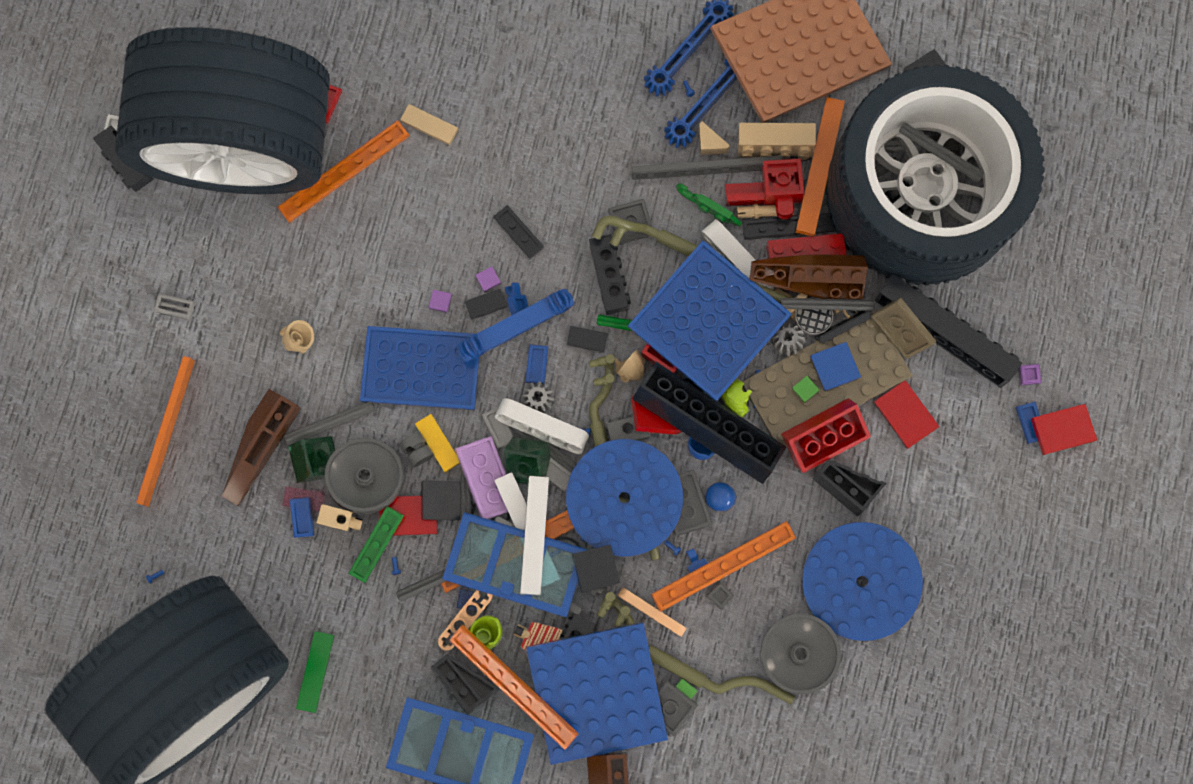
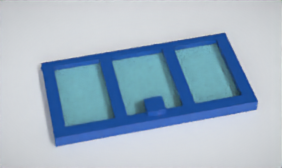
M464 512L442 579L567 618L578 583L572 554L588 549L545 537L541 595L521 594L525 530Z
M407 697L386 768L437 784H520L534 734Z

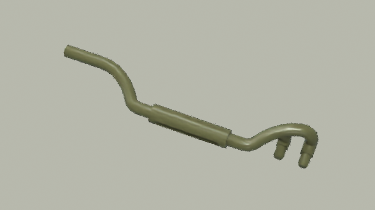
M611 215L601 218L592 233V237L600 240L606 226L613 225L618 227L610 241V244L618 247L626 231L647 234L657 239L656 242L688 257L698 246L664 229L660 231L644 223L632 222ZM753 281L778 303H780L782 298H789Z
M612 354L589 361V367L591 368L605 366V376L593 380L594 386H603L589 406V415L592 423L590 424V429L595 447L608 442L604 422L600 420L598 409L609 395L615 380V357ZM619 495L620 502L628 503L630 501ZM658 546L649 551L651 561L661 559Z
M608 592L600 605L597 616L603 618L612 606L619 613L614 624L615 626L622 627L623 623L625 626L634 624L630 608L618 600L614 593ZM651 645L649 647L652 662L698 688L702 686L713 693L720 694L736 687L754 686L763 689L790 705L795 698L794 695L767 680L754 676L736 677L717 684L706 678L707 675L655 646Z

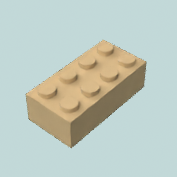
M739 123L738 157L752 158L782 155V159L798 156V159L802 160L809 159V156L813 157L816 146V123Z

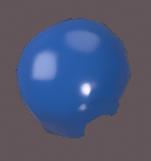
M689 437L687 447L690 455L695 459L706 460L715 454Z
M717 482L707 489L705 498L708 506L713 510L728 511L735 505L737 496L735 490L729 484Z

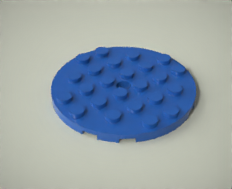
M631 439L612 440L591 449L574 467L567 485V511L578 534L592 547L598 548L611 544L614 556L640 555L659 546L675 529L683 507L682 484L671 461L655 447ZM622 492L629 493L630 501L628 503L620 502L619 495Z
M847 523L827 532L810 551L803 570L804 595L813 615L828 624L835 634L851 640H877L898 631L913 616L922 595V571L913 549L895 531L876 523ZM859 576H865L868 579L866 586L861 587L857 584L856 580Z

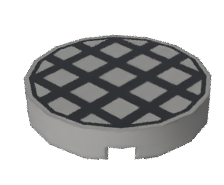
M796 309L795 322L805 334L817 336L830 328L833 322V311Z

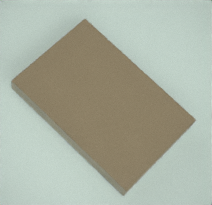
M901 297L876 310L871 315L906 359L936 343L933 336Z

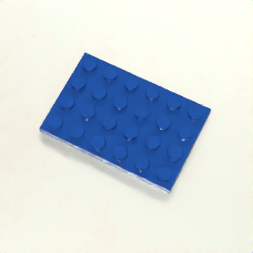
M367 326L360 401L475 410L480 356L469 362L464 361L456 348L460 342L474 335V333Z

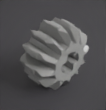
M790 323L787 325V328L782 325L781 331L778 330L775 333L776 336L772 338L775 343L774 348L776 350L779 349L781 355L786 352L788 357L790 352L797 355V349L803 350L802 344L805 343L804 332L799 330L797 325L792 328Z
M541 382L537 383V387L530 383L532 389L530 390L525 387L524 390L528 394L522 395V399L526 400L523 402V405H530V408H535L537 411L542 409V412L546 413L544 407L546 406L551 409L552 405L548 402H554V397H550L553 394V390L547 391L548 384L541 388ZM536 394H539V396L543 395L540 402L534 401Z

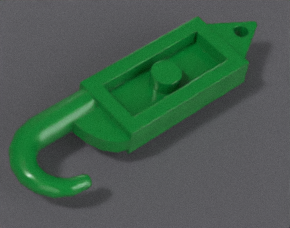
M680 183L676 185L677 191L695 203L703 213L712 214L720 223H731L739 227L742 224L740 220L733 216V212L703 194H693L688 191L687 186Z

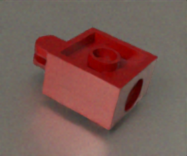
M801 159L763 161L761 171L763 192H765L764 204H775L778 218L789 219L794 213V203H802L804 197Z

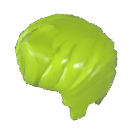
M736 378L721 398L728 409L740 417H744L749 411L747 401L752 391L743 392L744 382Z
M487 615L475 620L469 629L490 650L500 642L503 635L502 626L498 618Z

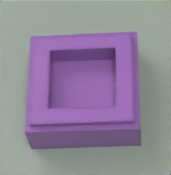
M493 267L476 274V278L484 292L501 284Z
M433 290L429 309L448 313L452 294Z
M1039 364L1020 366L1019 377L1021 385L1041 383Z

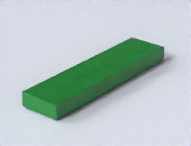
M389 506L386 507L348 574L363 583L367 582L405 515Z
M318 631L314 632L296 709L312 713L317 712L335 635Z

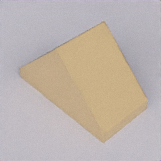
M703 121L700 123V155L727 154L730 145Z

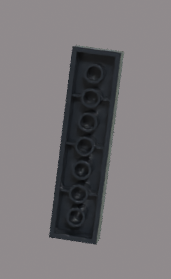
M893 274L874 300L884 307L901 297L933 336L937 345L999 388L1009 383L1022 365L1017 355L1003 350L1001 344L987 339L986 334L971 328L970 323L966 320H960L955 317V314L950 309L942 308L934 298L926 297L919 288L910 286L899 275L895 276Z
M658 362L654 364L632 398L761 484L773 472L787 447Z

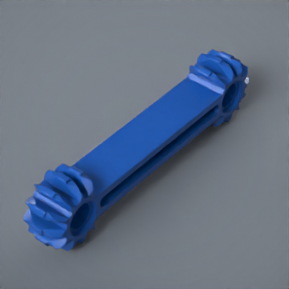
M722 0L707 1L706 7L703 8L702 12L706 16L661 68L658 69L654 65L653 70H647V75L644 76V81L646 82L644 86L649 88L650 94L655 91L656 97L659 96V93H662L665 97L666 91H672L675 80L671 78L709 36L711 26L734 16L732 12L733 6L728 5V0L724 2ZM715 11H720V12H722L723 14H722V15H716V14H714V12H715ZM710 23L707 26V28L700 34V32L706 27V25ZM657 78H662L664 82L657 83L655 80Z
M727 59L724 61V65L728 68L681 120L674 117L673 122H667L668 127L664 128V132L667 133L665 134V139L669 140V145L676 143L675 147L679 148V144H682L685 148L686 142L691 144L693 142L692 138L696 135L692 129L737 80ZM730 74H733V75L725 82V84H724L719 90H717L718 87L726 80V78H727ZM702 106L703 108L690 123H687ZM681 129L685 133L683 135H678L675 133V131Z
M567 289L558 290L491 327L469 336L456 347L460 357L468 362L474 360L489 350L554 316L562 314L575 303L571 293Z

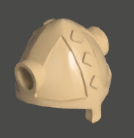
M303 320L293 321L279 333L282 336L283 346L288 351H300L304 354L314 341L313 328Z
M635 350L628 359L622 362L617 358L615 359L616 373L620 375L623 382L639 381L643 378L645 359L639 354L638 350Z

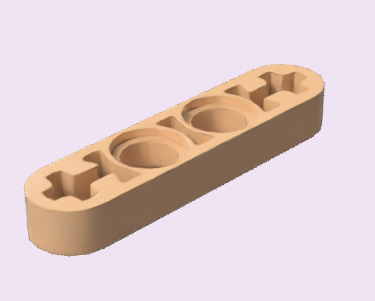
M622 587L617 594L618 597L680 637L685 633L687 628Z
M476 590L440 635L438 644L441 649L448 651L455 646L453 644H447L446 646L443 644V637L448 638L452 632L455 634L457 631L454 623L461 620L465 623V627L469 629L492 600L493 595L487 594L489 599L484 598L480 604L484 605L481 608L477 602L473 601V598L477 601L481 597L480 591ZM469 605L476 606V615H468L466 609Z

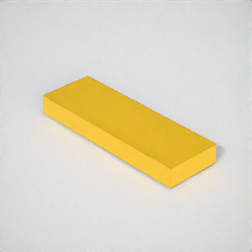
M432 414L415 423L445 473L460 464L457 454Z

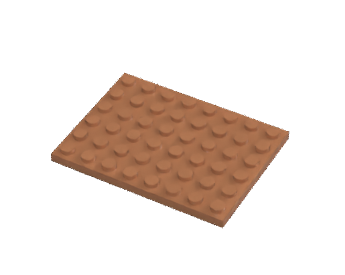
M770 0L712 25L710 28L762 123L789 113L885 70L892 65L856 0Z

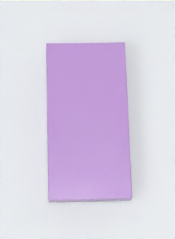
M492 436L456 448L455 452L480 517L491 519L507 513L506 505L494 481L505 476L506 472Z

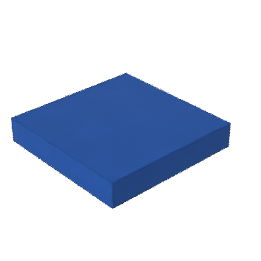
M847 342L810 356L824 392L861 378Z

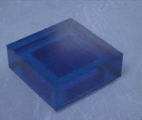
M460 589L456 608L462 609L475 592ZM469 605L466 610L476 612V606Z

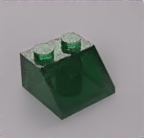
M332 436L302 439L288 446L297 483L325 478L327 462L335 451Z
M512 437L504 449L507 474L512 472L517 483L528 485L529 476L546 477L550 461L549 442Z

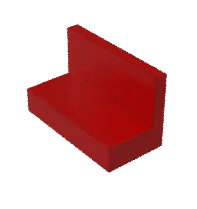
M763 182L725 184L726 207L751 206L753 204L764 205L765 192H763Z

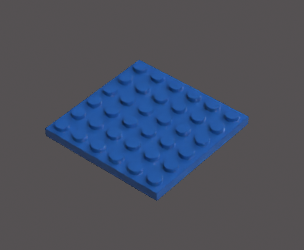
M703 240L630 322L628 328L717 402L792 313Z
M643 622L526 647L536 694L579 733L568 748L564 750L544 731L551 765L668 740Z

